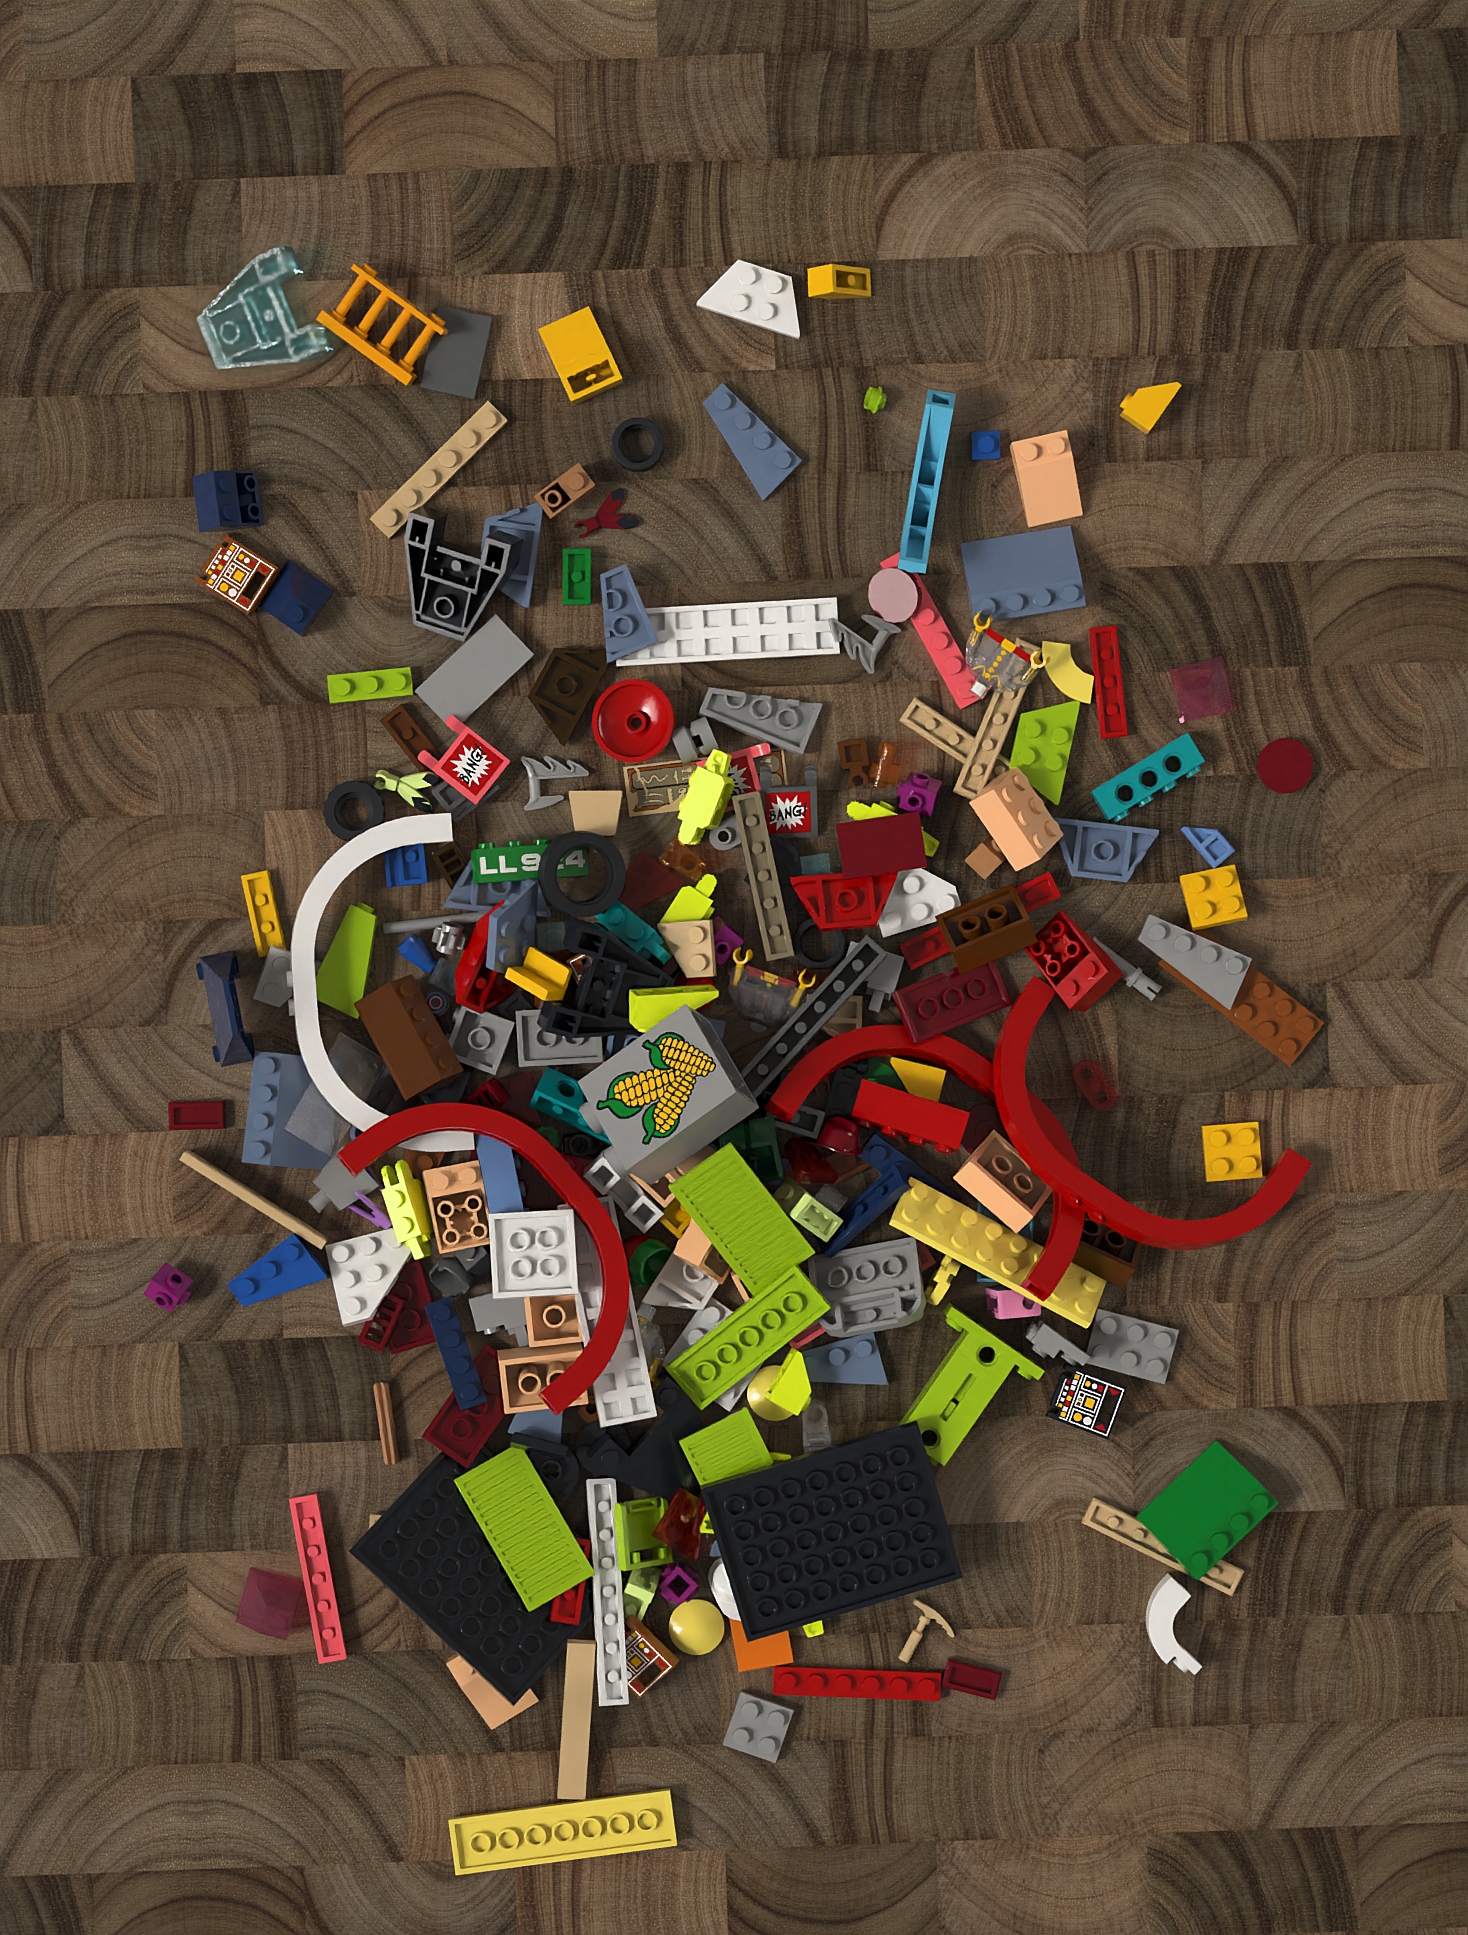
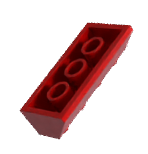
M862 1079L851 1120L856 1121L855 1124L861 1128L871 1129L872 1126L882 1129V1134L889 1137L898 1138V1135L908 1137V1142L924 1146L927 1143L936 1146V1151L951 1155L952 1152L958 1153L970 1112Z

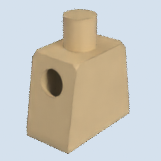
M569 791L575 831L590 832L603 837L616 836L623 791ZM588 847V853H598L593 848Z

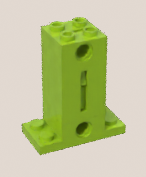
M950 1302L943 1311L947 1316L945 1321L959 1332L963 1328L964 1330L897 1425L900 1426L917 1421L921 1435L926 1430L935 1432L931 1440H923L928 1460L935 1466L938 1462L943 1466L946 1465L1013 1367L1028 1380L1032 1376L1039 1380L1045 1372L1038 1363ZM983 1347L992 1348V1354L988 1358L979 1357V1352Z

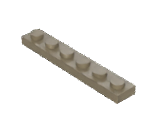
M755 791L732 796L766 959L771 961L794 956L760 792Z

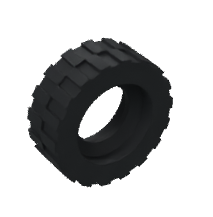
M346 781L335 786V789L327 795L328 798L323 805V817H325L327 827H329L334 835L344 841L349 842L365 831L385 823V802L381 794L365 782ZM350 798L362 799L368 806V817L360 825H349L341 816L342 805Z

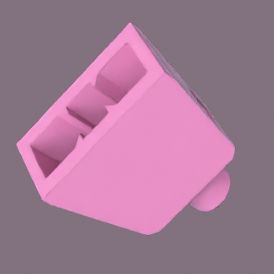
M1006 1286L985 1288L987 1315L997 1319L1040 1316L1041 1308H1046Z

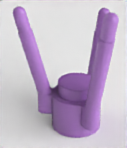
M369 1166L366 1171L379 1185L377 1188L382 1194L381 1190L385 1189V1187ZM360 1191L355 1192V1195L373 1210L372 1214L353 1203L347 1207L370 1220L377 1227L381 1225L387 1230L392 1225L386 1203L381 1201L376 1205Z

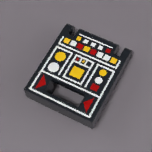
M1064 1363L1062 1369L1072 1372V1376L1060 1374L1049 1406L1059 1409L1058 1414L1047 1410L1045 1416L1108 1440L1128 1386ZM1106 1395L1117 1398L1108 1424L1098 1420Z

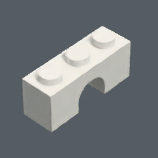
M604 1150L584 1169L583 1177L602 1195H612L613 1200L624 1211V1215L644 1234L664 1214V1207L630 1175L623 1179L615 1173L604 1156Z

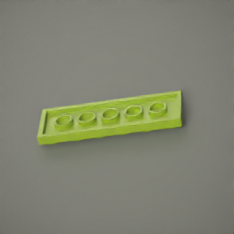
M794 1263L669 1362L665 1369L698 1408L702 1410L831 1309V1304L798 1265Z

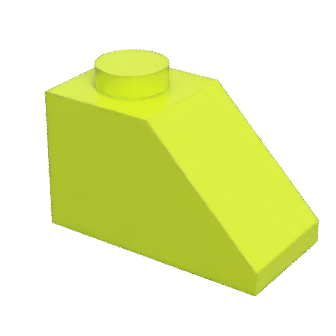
M792 1347L764 1396L798 1416L800 1411L804 1412L809 1406L812 1391L802 1353Z

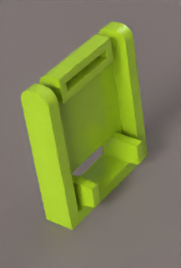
M657 1496L615 1503L614 1519L618 1569L629 1571L673 1563L668 1500ZM652 1548L653 1558L640 1560V1552L632 1551Z

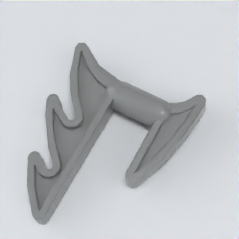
M864 614L861 618L879 631L870 644L835 618H829L830 630L835 641L841 642L842 634L844 645L851 660L856 659L857 647L860 661L869 674L874 673V661L887 638L891 634L901 632L899 627L888 621Z
M522 756L521 761L527 768L530 799L528 804L524 806V810L541 809L554 805L564 799L562 795L541 797V779L588 776L589 772L571 760L567 761L568 766L571 768V770H568L558 761L545 756L544 760L551 767L549 770L542 763Z

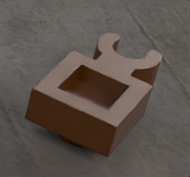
M865 738L837 742L841 770L850 769V774L847 778L848 787L853 788L852 780L855 776H860L863 779V785L867 786L868 776L862 771L863 766H869Z

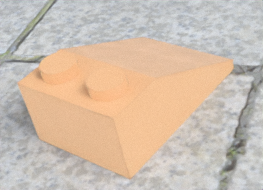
M1067 430L1012 442L1010 450L1028 528L1083 516Z
M457 1653L449 1657L446 1662L457 1683L491 1730L539 1701L534 1690L530 1687L521 1699L512 1706Z

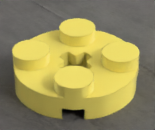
M946 1254L944 1255L940 1268L934 1270L928 1281L929 1285L924 1291L927 1298L926 1302L933 1306L939 1304L950 1287L953 1276H956L962 1264L961 1262Z

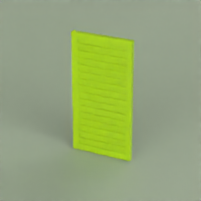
M731 1142L668 1185L669 1190L753 1296L794 1263L799 1265L815 1254V1250Z
M743 1407L741 1410L679 1440L700 1485L774 1463L747 1407Z
M510 1447L454 1480L529 1612L589 1577L595 1576L594 1570L524 1450Z

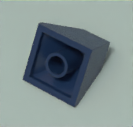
M288 559L258 606L303 637L335 591Z

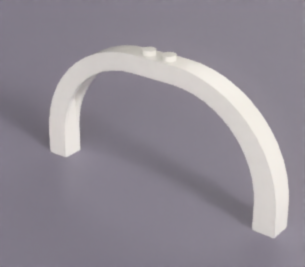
M451 813L403 817L380 824L353 838L340 848L313 878L303 896L295 918L291 939V971H286L287 988H292L293 999H288L289 1016H294L300 1052L309 1075L327 1102L343 1118L363 1132L389 1116L368 1106L343 1083L331 1065L324 1049L318 1021L314 947L319 921L326 904L340 883L355 868L373 856L402 846L452 842ZM457 1131L430 1133L405 1141L398 1145V1147L426 1152L475 1149L474 1133Z

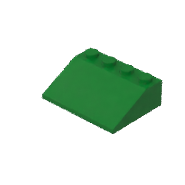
M1214 1440L1135 1517L1193 1579L1198 1581L1255 1527L1278 1502L1217 1440Z

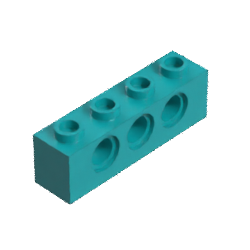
M1186 733L1097 787L1090 794L1106 820L1114 818L1117 822L1130 814L1128 808L1137 803L1139 807H1142L1154 799L1151 795L1159 789L1164 793L1176 786L1178 783L1175 779L1183 774L1189 778L1202 770L1199 765L1205 762L1189 734ZM1168 757H1175L1179 761L1180 766L1177 772H1170L1166 769L1165 762ZM1146 771L1152 772L1156 777V782L1152 787H1147L1142 783L1141 777ZM1121 786H1127L1132 791V797L1128 802H1124L1118 797V789Z
M547 1067L535 1090L529 1107L611 1144L605 1131L600 1134L595 1133L581 1115L579 1107L588 1100L578 1081L564 1075L560 1071Z

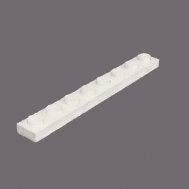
M613 1478L586 1480L589 1539L591 1541L590 1556L591 1567L595 1572V1576L592 1577L599 1706L629 1704L622 1579L621 1570L618 1569L614 1504L617 1503L616 1480Z

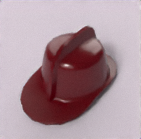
M836 1116L827 1119L817 1139L811 1137L801 1138L802 1142L824 1146L843 1154H863V1150L858 1147L859 1131L857 1125L842 1117Z

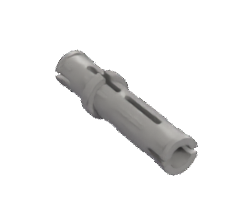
M1094 937L1093 940L1111 957L1124 974L1121 978L1127 981L1126 985L1135 987L1152 1001L1156 994L1147 987L1152 988L1158 993L1162 986L1144 975L1140 967L1136 969Z

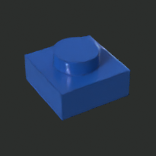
M999 431L971 432L972 461L1000 460Z

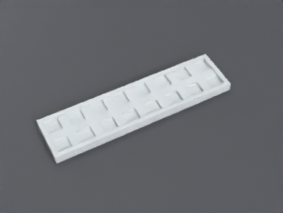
M837 597L645 608L659 642L616 660L617 667L840 654L839 642L835 641L828 622L829 618H835L838 621Z
M613 1196L597 1198L608 1212L620 1236ZM567 1204L556 1207L557 1210L571 1209ZM573 1212L578 1295H574L585 1347L592 1336L600 1313L602 1275L592 1239L585 1226ZM630 1280L629 1305L622 1336L606 1368L592 1384L601 1428L657 1417Z

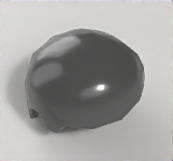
M455 1257L440 1259L429 1272L430 1280L442 1292L452 1297H458L462 1293L466 1294L474 1282L473 1274L467 1272L460 1260Z

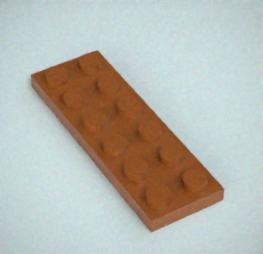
M1190 922L1184 928L1189 932L1228 948L1205 929L1192 931ZM1160 959L1157 963L1289 1067L1324 1024L1323 1021L1251 965H1249L1231 1009L1228 1010L1163 959Z

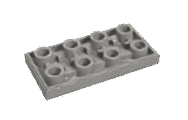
M495 614L425 680L415 692L444 723L450 715H454L464 723L518 672L534 654Z

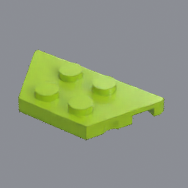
M1077 700L1022 713L1019 716L1008 768L1010 770L1018 766L1021 772L1028 778L1035 792L1038 791L1050 801V804L1056 807L1060 802L1081 702Z

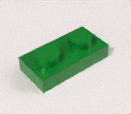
M563 549V605L591 606V549Z

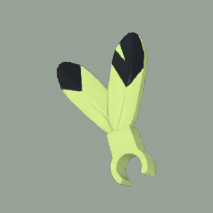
M379 770L376 773V777L384 778L385 782L382 783L377 780L374 784L375 788L392 791L397 789V792L416 809L423 812H431L432 805L430 801L417 789L432 786L439 779L436 773L429 771L420 772L401 778L389 774L385 770Z

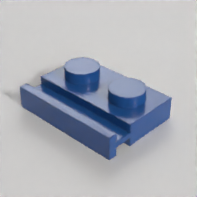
M424 844L402 846L383 852L387 888L428 883Z

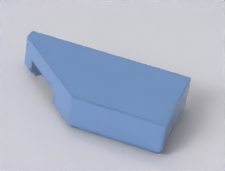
M1182 827L1180 829L1213 869L1235 852V849L1218 829Z

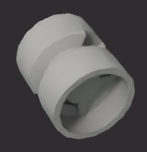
M705 716L691 722L689 728L681 726L673 731L671 738L683 765L697 759L699 753L707 755L712 753L713 749L719 750ZM699 735L701 742L695 745L692 736Z

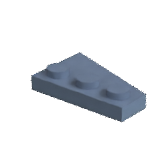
M873 1332L851 1336L800 1351L809 1382L888 1385Z

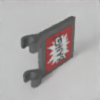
M814 764L805 765V784L772 786L771 767H760L761 801L769 839H772L775 834L780 838L818 837L816 766Z

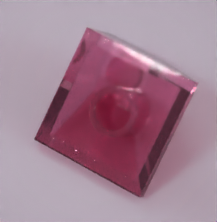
M1223 656L1168 669L1181 724L1235 711Z
M250 1567L236 1622L260 1634L287 1640L291 1634L304 1581Z

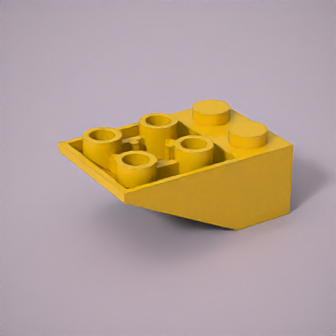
M589 306L538 329L572 406L623 383V378Z

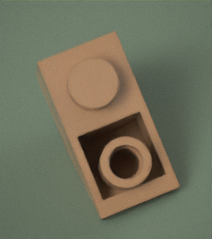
M577 463L537 493L534 498L549 518L552 519L576 505L596 490V486L581 465Z
M989 833L964 861L985 880L1006 859V856Z

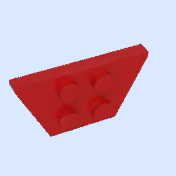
M898 872L846 880L843 878V873L790 877V884L820 932L874 928L879 923L897 879Z

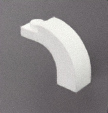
M1167 1573L1155 1587L1148 1601L1146 1610L1148 1636L1157 1654L1166 1664L1175 1656L1176 1659L1173 1662L1184 1673L1190 1670L1195 1675L1202 1668L1201 1664L1176 1641L1173 1634L1174 1617L1191 1595Z

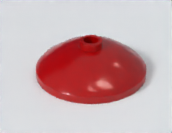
M628 679L613 684L599 697L592 714V730L598 745L610 757L621 762L640 763L654 758L667 746L674 731L675 715L669 698L660 688L645 680ZM636 719H641L642 725L639 728L634 727Z

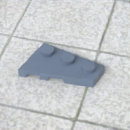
M624 564L600 574L608 664L656 644L659 641L627 565Z

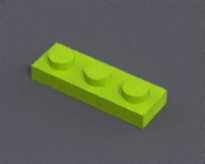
M411 667L327 675L330 704L414 696Z

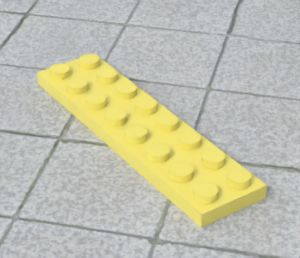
M912 1177L908 1179L911 1188L900 1197L889 1225L1086 1329L1090 1326L1105 1288L1106 1280L1071 1262L1052 1294L1044 1302L1020 1285L1037 1261L1044 1247Z
M670 1788L465 1815L448 1819L456 1875L677 1846Z

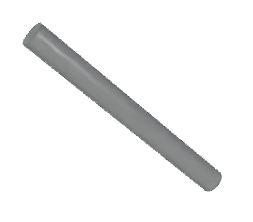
M478 911L383 923L384 934L431 929L436 928V926L442 927L444 921L459 925L477 923L487 912Z

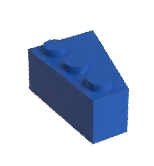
M293 1233L230 1281L227 1286L244 1307L326 1279L331 1275L302 1237Z

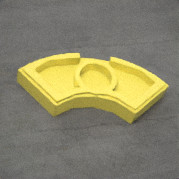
M1042 641V660L1044 661L1049 656L1051 658L1050 662L1044 667L1052 682L1069 698L1081 701V703L1090 704L1094 676L1084 673L1075 665L1071 657L1069 644Z

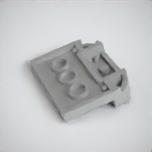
M908 1237L840 1250L832 1258L824 1254L808 1258L810 1281L831 1304V1309L817 1319L830 1336L849 1337L903 1327L923 1317L927 1298L923 1289L919 1245L916 1238Z

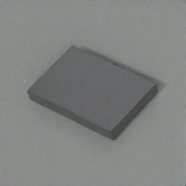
M438 305L436 315L446 322L444 327L449 332L447 335H441L436 331L431 338L420 388L475 400L493 318Z

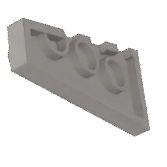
M709 687L698 715L705 716L707 719L802 757L823 704L799 702V700L771 698V696L766 695L758 696L745 694V692Z
M1148 914L1137 939L1225 1008L1231 1009L1252 958Z

